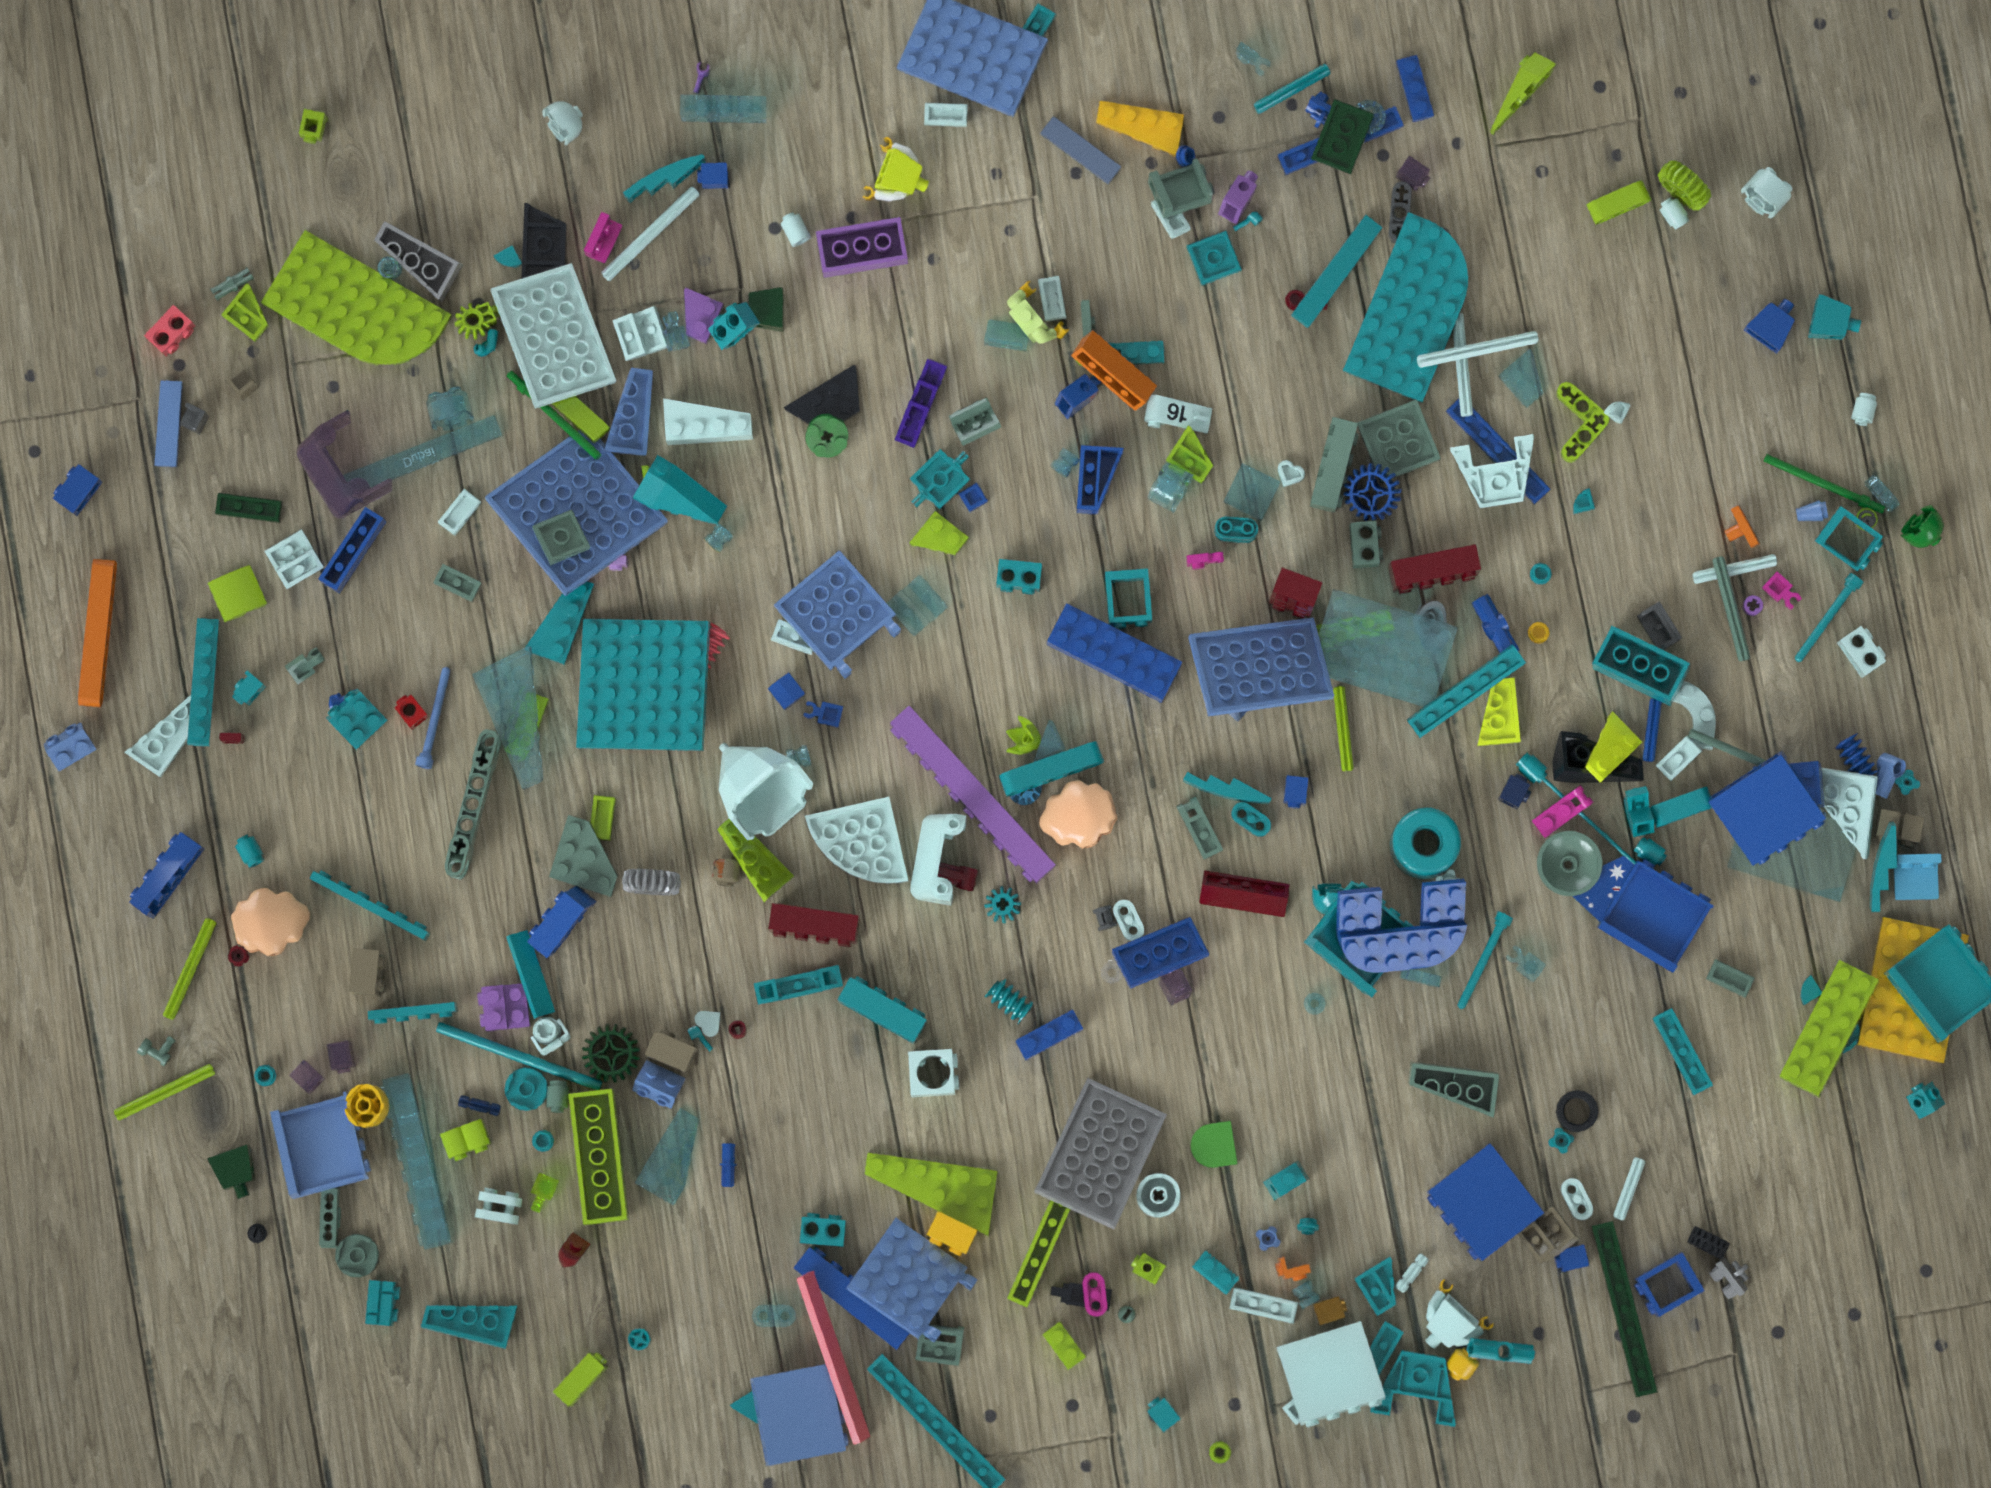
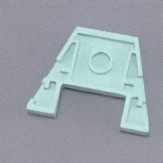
M1534 434L1514 437L1517 459L1475 467L1473 466L1470 445L1450 448L1480 508L1524 501Z

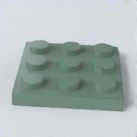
M1417 400L1358 422V430L1374 465V469L1377 464H1381V471L1388 467L1389 472L1387 474L1395 473L1396 476L1394 478L1441 460ZM1378 477L1380 483H1383L1384 481Z

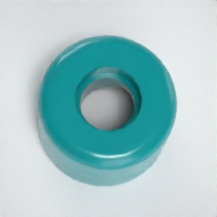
M1425 807L1410 811L1397 823L1390 838V852L1394 863L1403 873L1417 879H1432L1445 873L1456 861L1461 849V835L1456 823L1449 815L1435 808ZM1427 830L1436 836L1437 851L1435 853L1422 855L1416 851L1413 846V839L1417 832Z

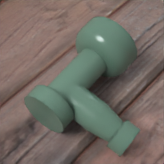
M168 1036L167 1041L158 1051L152 1047V1042L145 1038L137 1053L141 1056L148 1054L160 1061V1065L165 1067L171 1058L168 1052L176 1040Z

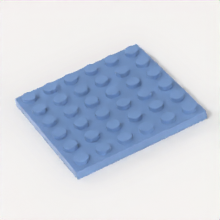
M580 430L578 432L602 454L599 459L595 460L572 437H568L485 496V500L564 596L570 594L668 522L660 510L650 509L633 499L639 487L637 482L612 452L603 451L605 444L601 439L594 444ZM572 509L590 545V549L550 566L532 526Z

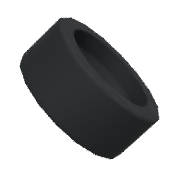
M1575 1090L1566 1093L1560 1098L1556 1106L1557 1120L1568 1131H1585L1593 1126L1598 1118L1599 1109L1597 1102L1592 1095L1585 1091ZM1579 1098L1589 1105L1590 1115L1584 1123L1573 1124L1565 1117L1564 1109L1567 1102L1571 1099Z

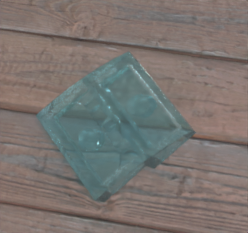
M918 575L909 585L900 590L887 602L888 606L895 612L896 617L913 636H916L948 608L947 604L921 575Z

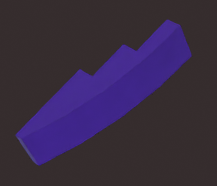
M927 358L920 379H918L911 400H909L895 441L915 448L946 373L947 365Z

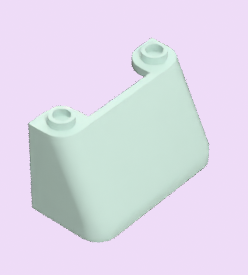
M930 814L923 819L910 887L911 894L915 899L952 905L953 886L951 882L937 876L944 839L952 840L954 835L965 831L966 815Z

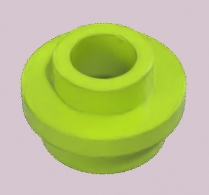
M1218 1441L1211 1445L1209 1456L1216 1463H1225L1231 1456V1449L1227 1443ZM1218 1448L1224 1450V1455L1221 1457L1216 1455Z

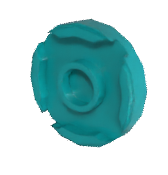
M524 1067L517 1069L509 1075L505 1082L504 1091L507 1100L513 1107L518 1110L530 1111L537 1109L544 1103L547 1098L548 1084L542 1073L534 1068Z

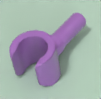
M701 62L697 64L698 77L693 92L699 93L702 80L709 75V64L705 71L700 70Z

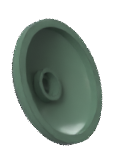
M1563 831L1551 836L1540 848L1537 856V871L1544 885L1554 893L1563 896H1577L1590 890L1598 881L1602 872V856L1595 842L1588 836L1575 831ZM1566 861L1571 862L1572 867L1570 869L1565 868L1564 863Z

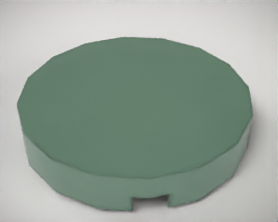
M353 1234L347 1236L339 1243L335 1253V1260L344 1274L350 1277L361 1278L375 1270L379 1262V1250L371 1238L362 1234Z

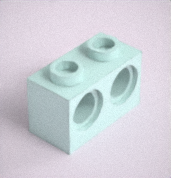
M1862 626L1837 642L1861 678L1886 662L1884 651L1880 646H1875L1872 641V634L1867 628L1863 629ZM1853 637H1859L1862 640L1861 647L1853 645ZM1869 654L1874 657V665H1869L1865 662V655Z

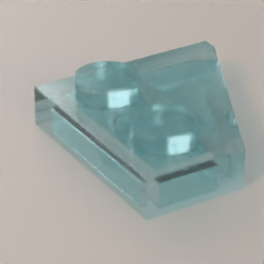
M1531 349L1526 351L1498 376L1526 409L1543 395Z

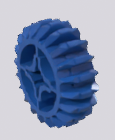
M1373 463L1368 464V470L1364 464L1361 465L1360 471L1358 469L1353 470L1355 477L1352 475L1347 477L1351 483L1344 484L1345 488L1350 489V491L1343 493L1344 496H1350V499L1346 500L1345 503L1350 504L1352 502L1353 506L1349 510L1352 512L1357 509L1356 517H1360L1364 513L1363 519L1365 521L1369 519L1370 515L1372 521H1377V514L1381 520L1385 519V513L1389 516L1393 514L1390 508H1398V505L1393 501H1401V497L1395 495L1402 492V489L1395 488L1396 485L1400 484V481L1396 480L1393 482L1392 478L1396 474L1388 475V467L1381 471V464H1377L1375 470ZM1368 475L1366 488L1357 490L1360 479ZM1375 476L1381 478L1387 487L1379 486ZM1372 487L1374 488V490L1376 489L1377 492H1380L1374 495L1373 497L1369 495L1368 492L1365 493L1366 491L1372 489ZM1389 495L1384 507L1377 509L1379 497ZM1358 497L1365 498L1370 508L1365 507Z

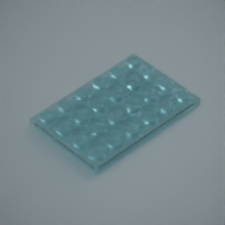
M1333 589L1319 632V639L1331 679L1425 707L1436 698L1458 627Z

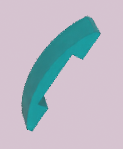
M839 965L802 974L753 983L757 1003L761 1005L843 986Z

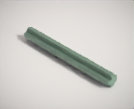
M1724 556L1713 558L1712 561L1738 660H1749L1750 653Z

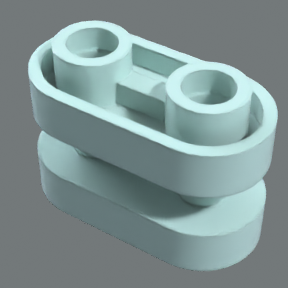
M484 1188V1192L479 1191L478 1200L484 1201L483 1209H476L475 1217L518 1225L519 1216L513 1215L514 1207H521L522 1199L518 1198V1193L506 1191V1195H499L496 1189ZM493 1203L506 1205L505 1212L491 1211Z

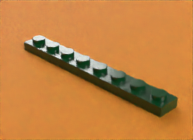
M1610 1221L1591 1226L1635 1398L1657 1393L1614 1222Z

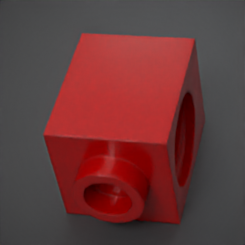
M412 695L402 696L396 702L397 706L394 707L412 730L429 718ZM410 705L415 706V713L412 716H407L405 709Z

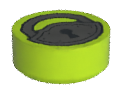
M1864 508L1856 514L1858 519L1871 528L1876 526L1878 517L1874 510Z

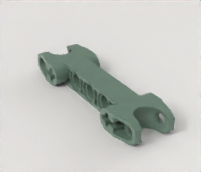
M484 729L477 740L469 779L445 861L446 874L451 878L462 880L469 870L481 816L501 749V739L496 731ZM488 738H494L492 746H485ZM485 760H487V764L485 763L483 764V766L480 764L481 762H485ZM482 778L484 780L483 787L475 789L473 786L474 781ZM472 799H476L479 802L475 810L468 809V802ZM466 820L473 822V827L469 831L462 829V824ZM464 843L466 847L460 850L458 846ZM461 863L460 870L452 872L453 864Z

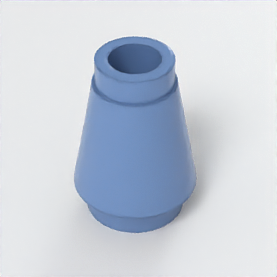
M1818 500L1797 508L1798 521H1823V519L1828 518L1826 502Z

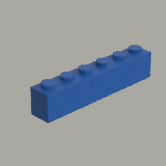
M809 1247L793 1268L801 1275L814 1271L821 1291L897 1350L910 1333L848 1291L846 1288L854 1276L850 1274L847 1277L841 1272L843 1268L834 1260L830 1264L824 1259L826 1256L824 1252L817 1247L814 1250Z

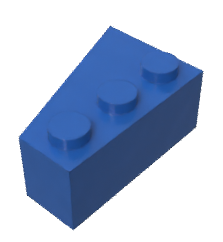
M1081 445L1077 513L1099 514L1123 455L1124 448Z
M575 886L566 892L561 891L554 900L556 902L555 906L552 909L548 908L541 918L544 919L540 925L536 924L529 932L531 937L527 942L546 958H549L557 951L571 934L570 932L575 925L584 918L583 915L591 906L593 907L597 902L579 886Z

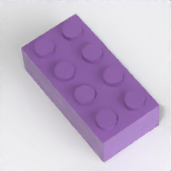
M900 217L816 231L824 278L908 264Z

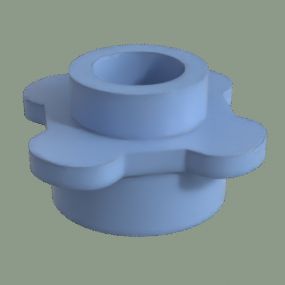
M1271 1226L1267 1230H1258L1256 1232L1261 1250L1266 1251L1269 1247H1278L1280 1245L1275 1227Z

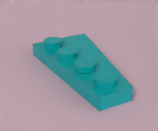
M586 581L567 596H564L562 593L524 648V651L565 665L593 591L594 583Z
M427 1305L421 1328L506 1349L518 1306Z

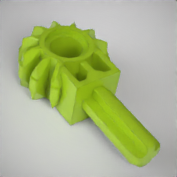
M489 302L482 305L477 304L475 309L472 308L471 303H468V310L462 306L460 307L461 313L455 314V318L458 320L454 324L455 327H460L458 329L459 334L466 332V339L470 337V334H473L474 340H477V333L484 337L485 331L483 329L489 330L491 326L496 324V318L500 317L496 305L490 307ZM471 317L479 321L474 326L467 323V320Z

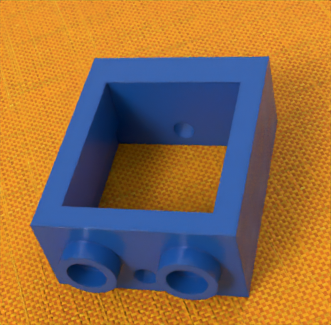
M1683 1252L1676 1254L1636 1277L1635 1281L1637 1283L1634 1284L1639 1295H1644L1648 1301L1645 1305L1651 1315L1655 1314L1656 1317L1662 1316L1705 1291ZM1676 1263L1692 1291L1660 1308L1644 1280Z

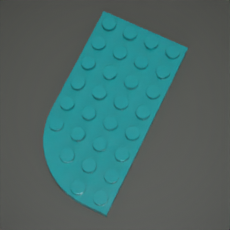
M1408 212L1343 368V372L1421 403L1424 401L1438 364L1421 368L1418 366L1417 357L1445 350L1464 304L1468 289V270L1464 255L1454 238L1442 227Z

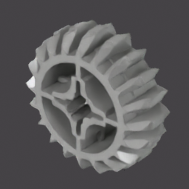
M628 869L624 871V876L622 877L623 890L634 894L670 896L678 894L681 888L680 875L676 872L655 869Z

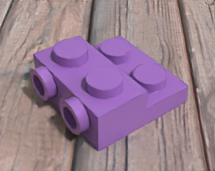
M522 983L481 987V992H478V1003L483 1005L484 1014H480L481 1027H485V1031L530 1027L528 1000Z

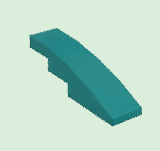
M703 154L664 166L640 179L623 192L624 197L631 203L646 190L653 196L667 183L674 189L700 168L701 163H706V159Z
M1187 772L1182 781L1201 791L1225 799L1256 804H1269L1272 799L1236 778H1233L1229 785L1212 775L1205 782Z
M1894 821L1888 823L1874 861L1870 884L1869 908L1871 912H1880V890H1889L1888 869L1897 868L1896 824Z

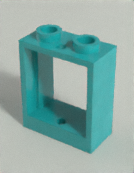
M1842 506L1837 509L1815 539L1816 543L1855 571L1859 569L1864 570L1871 561L1868 558L1871 552L1874 551L1876 553L1884 543L1881 541L1883 538L1881 534ZM1844 516L1875 537L1856 564L1826 543V540Z
M1148 569L1105 572L1109 625L1116 629L1127 628L1126 625L1135 624V627H1146L1148 623H1152ZM1143 581L1146 615L1114 617L1111 583Z

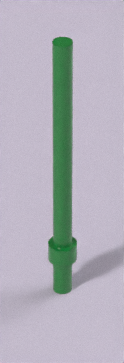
M511 370L506 377L517 386V390L522 395H527L531 399L525 381ZM549 404L539 407L595 460L601 457L602 454Z
M1766 454L1763 460L1765 463L1856 502L1859 507H1867L1880 514L1885 509L1884 505L1870 500V497L1867 495L1854 493L1769 454Z

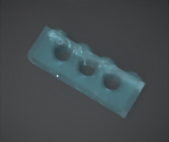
M680 95V118L682 122L767 123L766 96Z

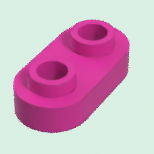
M1089 1273L1082 1282L1085 1309L1089 1315L1098 1317L1107 1310L1105 1282L1100 1274ZM1090 1280L1097 1281L1096 1288L1090 1287ZM1095 1301L1100 1304L1098 1310L1092 1308V1303Z

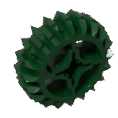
M606 1024L605 1032L599 1026L597 1027L598 1035L592 1031L590 1032V1035L594 1038L592 1041L587 1038L585 1039V1042L590 1044L589 1048L582 1047L583 1051L588 1052V1055H583L582 1059H589V1062L585 1063L584 1067L592 1066L593 1068L589 1071V1074L593 1075L597 1071V1080H600L602 1075H605L604 1082L608 1083L609 1076H612L613 1083H617L618 1075L621 1080H625L623 1074L625 1071L630 1076L633 1074L629 1070L630 1066L637 1069L638 1065L632 1062L633 1059L640 1060L641 1057L634 1055V1052H640L641 1049L639 1047L633 1048V1045L637 1044L638 1040H629L634 1035L632 1032L626 1036L624 1035L627 1028L623 1027L618 1032V1025L615 1024L613 1031H610V1025ZM612 1036L622 1038L628 1048H616ZM606 1037L605 1048L594 1053L596 1044ZM610 1046L614 1051L621 1052L617 1053L612 1060L609 1056L602 1055L606 1054ZM629 1054L625 1065L617 1070L618 1058ZM594 1059H606L610 1066V1071L600 1069Z

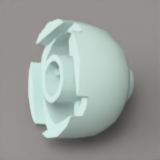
M557 101L542 110L543 117L548 116L550 120L547 123L548 127L560 142L565 140L564 145L569 144L579 136L582 130L581 117L583 115L577 106L573 107L570 103Z

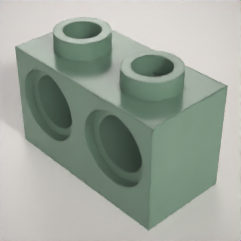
M1376 521L1350 523L1349 531L1353 568L1378 567L1380 561L1383 560V549L1378 546V539H1381V527L1377 526ZM1368 529L1372 536L1364 539L1361 537L1360 531ZM1364 550H1369L1373 553L1371 560H1365L1362 557Z

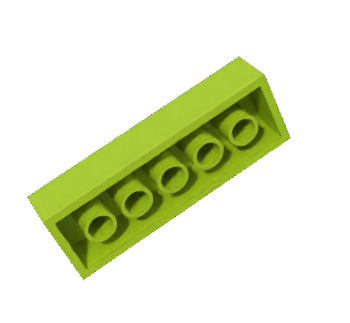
M1841 960L1838 961L1779 1075L1780 1079L1820 1098L1879 983V979Z
M614 1089L569 1094L583 1225L629 1220Z

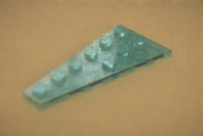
M530 646L472 674L523 790L543 781L542 759L539 749L540 736L537 727L536 691L533 682L534 669L531 659L532 647Z

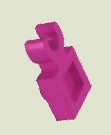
M1223 552L1186 556L1187 567H1192L1193 570L1203 569L1205 565L1210 563L1224 562Z
M1776 572L1762 587L1777 603L1782 598L1785 606L1790 610L1794 608L1790 603V598H1795L1798 602L1802 599L1798 593H1791L1789 591L1793 585L1779 572Z

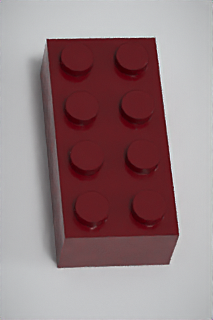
M1476 544L1394 560L1390 562L1388 571L1393 593L1399 592V595L1411 593L1414 588L1420 587V590H1428L1433 588L1432 585L1441 583V586H1448L1454 584V581L1462 579V582L1475 580V577L1481 571V565Z
M1282 567L1269 604L1272 605L1273 610L1284 613V610L1289 611L1297 619L1309 618L1323 582Z
M772 903L768 929L774 937L786 938L787 935H793L795 940L808 941V938H814L817 941L816 943L829 944L830 941H835L838 946L851 947V944H856L860 918L859 915Z

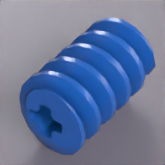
M1858 733L1841 741L1835 747L1836 750L1843 749L1839 756L1840 758L1847 757L1843 764L1851 765L1848 772L1873 775L1879 771L1871 770L1875 765L1874 762L1867 763L1871 755H1863L1867 748L1859 747L1863 741L1862 739H1854Z

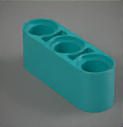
M1706 786L1651 806L1650 810L1656 828L1711 809L1712 807L1708 802L1709 797H1711L1708 787Z

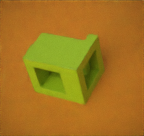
M304 109L299 129V135L304 138V142L316 144V140L322 141L325 124L328 119L325 113ZM312 126L317 127V130L315 132L310 131V128Z
M1142 1253L1141 1256L1136 1255L1131 1264L1134 1268L1133 1273L1154 1285L1166 1265L1145 1253ZM1146 1263L1152 1267L1149 1272L1143 1270V1265Z

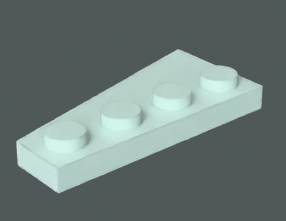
M191 695L124 753L161 778L187 742Z

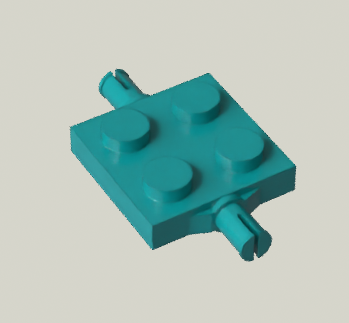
M939 449L910 477V481L919 490V494L911 500V503L917 508L926 499L932 502L939 510L943 508L970 481V478L962 471L960 466L969 456L962 451L959 456L953 459Z

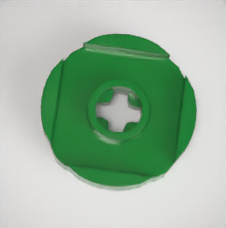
M831 414L816 416L809 423L805 433L807 446L818 457L829 458L840 454L847 447L848 429L843 420ZM824 431L833 434L829 441L821 438Z

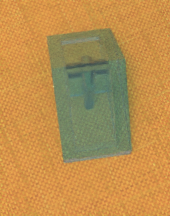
M1051 720L1048 721L1034 762L1066 751L1054 722Z

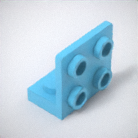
M1941 854L1897 855V868H1894L1895 900L1938 899V864L1941 863Z

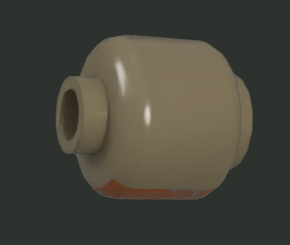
M723 854L722 858L714 861L712 878L714 881H717V885L734 887V884L740 881L741 866L735 860V856Z

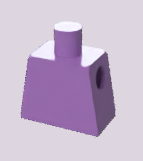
M1247 171L1244 177L1241 175L1237 176L1222 201L1218 215L1237 225L1254 196L1257 187L1255 182L1258 176L1254 172Z

